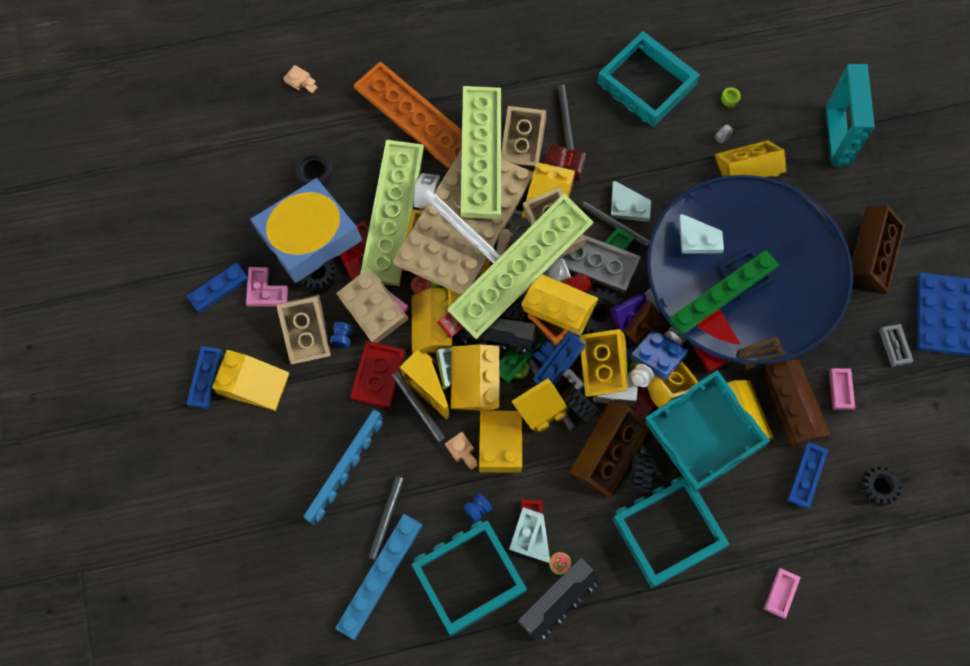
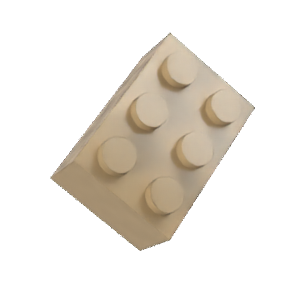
M560 187L523 203L524 213L531 226L563 195ZM582 234L560 257L585 247L586 239Z
M370 269L365 270L336 293L371 342H380L409 319L374 271Z

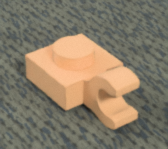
M296 65L283 78L285 83L299 91L302 87L312 93L317 89V86L314 85L315 80L310 77V74Z
M462 432L445 443V446L457 462L463 459L470 470L478 466L476 459L470 454L474 451V447Z

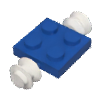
M672 326L664 336L652 330L631 354L630 359L638 364L635 370H632L630 373L632 382L635 385L641 387L648 386L649 381L653 380L654 374L667 380L687 356L688 349L682 347V343L686 340Z

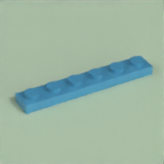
M376 410L372 411L303 516L306 521L314 525L316 521L319 522L325 514L324 508L335 499L337 495L336 490L339 485H343L348 479L349 474L347 473L351 467L354 468L360 460L359 455L363 449L366 450L369 447L373 433L380 430L383 424L381 413Z
M403 514L337 624L336 630L353 640L357 638L423 526L421 523Z

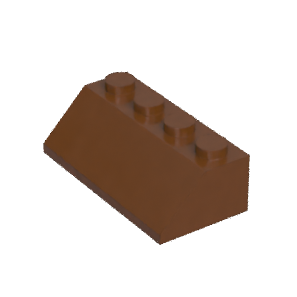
M888 205L865 208L852 258L853 281L859 286L888 294L906 226Z
M788 360L765 365L760 373L791 448L830 437L831 434L800 361Z
M610 401L569 473L589 487L611 498L632 462L634 453H637L650 430L645 420L630 407Z

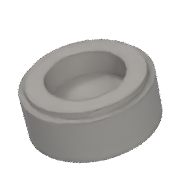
M728 124L717 132L714 139L718 143H723L730 137L733 129Z

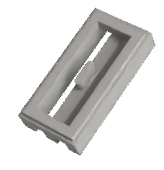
M901 324L881 327L879 332L891 367L914 362ZM893 330H896L905 359H903L901 351L899 349L900 346L898 341L896 340Z
M570 369L566 370L563 375L569 379L570 383L575 385L574 387L577 390L585 393L584 380L578 373Z

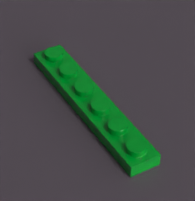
M767 250L763 251L673 314L669 321L681 335H684L776 270L779 264Z

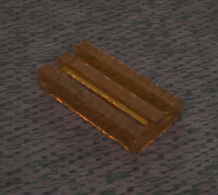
M777 336L738 349L737 351L743 360L756 358L777 350L778 353L759 360H772L785 356ZM773 343L775 344L774 347L762 350L760 352L748 356L745 355L746 352H750ZM744 363L745 371L760 366L759 364Z

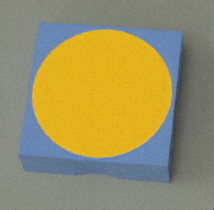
M317 178L251 218L260 237L269 249L277 255L281 265L295 283L320 268L328 260L339 256L362 241L356 225Z

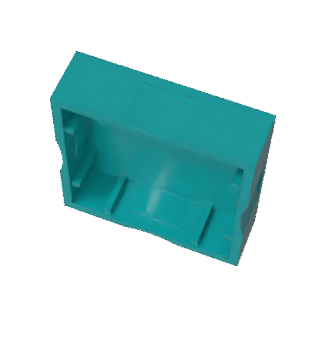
M718 370L692 386L683 396L671 400L645 419L646 425L695 493L767 446L770 442L753 417L740 405L736 394Z

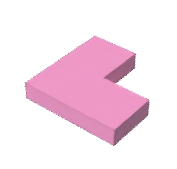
M249 267L246 305L277 307L276 305L279 303L287 302L288 287L269 286V267Z

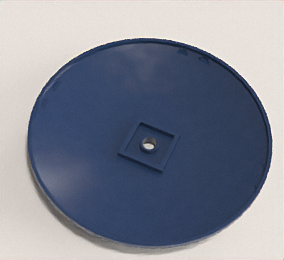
M730 175L718 177L698 184L684 192L671 203L660 217L653 231L647 254V272L651 292L662 315L673 329L701 351L716 358L739 364H775L797 358L809 352L824 341L839 324L847 309L852 293L853 267L851 255L843 234L835 221L825 209L807 194L781 181L761 176ZM683 214L721 230L724 245L723 253L682 254L679 216ZM767 250L779 264L776 270L720 308L741 345L719 340L697 326L681 335L669 321L673 314L763 251Z

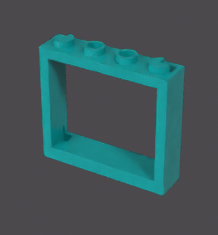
M642 31L599 72L597 83L602 86L603 90H607L612 94L615 100L626 105L629 111L641 117L643 122L646 121L654 127L697 85L700 74ZM638 49L683 82L656 111L611 76Z
M847 64L825 106L831 166H850L875 127L868 64ZM850 104L852 125L848 130L846 110Z
M681 476L671 481V486L666 489L661 486L654 490L651 497L646 499L643 496L635 500L634 506L628 509L626 506L618 509L612 519L651 589L730 545L699 492L695 493L685 478L683 479ZM685 487L717 542L655 575L624 519Z
M488 520L484 523L482 521L476 522L471 526L472 530L465 534L463 531L457 533L452 537L453 540L447 544L442 542L433 548V552L428 555L423 553L414 559L415 562L411 564L450 637L527 592V588ZM485 531L516 586L451 623L421 568Z

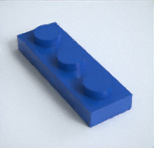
M235 263L187 295L198 313H201L246 283L248 277L240 266Z
M569 331L534 376L533 380L540 384L549 378L555 386L562 378L563 373L569 369L586 347V344L575 333Z
M201 346L186 403L188 406L209 409L213 393L212 387L223 353L221 349Z
M810 442L806 443L787 499L788 502L805 509L810 508L828 449Z

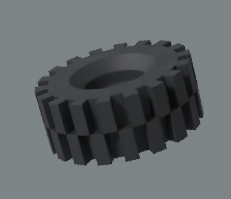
M596 288V292L589 290L588 294L597 297L598 301L581 335L615 330L610 309L621 304L623 299L621 297L617 299V293L614 291L612 295L609 294V289L606 288L604 292H601V288ZM597 309L604 310L608 314V319L605 322H597L592 317L593 312Z

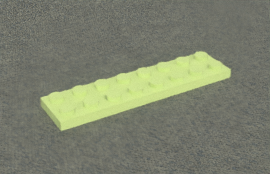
M463 86L461 218L501 219V88Z
M386 140L361 273L367 269L374 271L380 281L386 285L400 286L403 268L394 265V259L406 241L411 213L414 208L415 184L419 179L423 158V144Z
M563 194L447 311L477 339L594 222L568 196Z

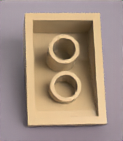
M508 106L501 159L516 165L536 167L537 162L539 163L543 143L546 110Z
M319 295L282 302L276 305L290 364L331 356Z

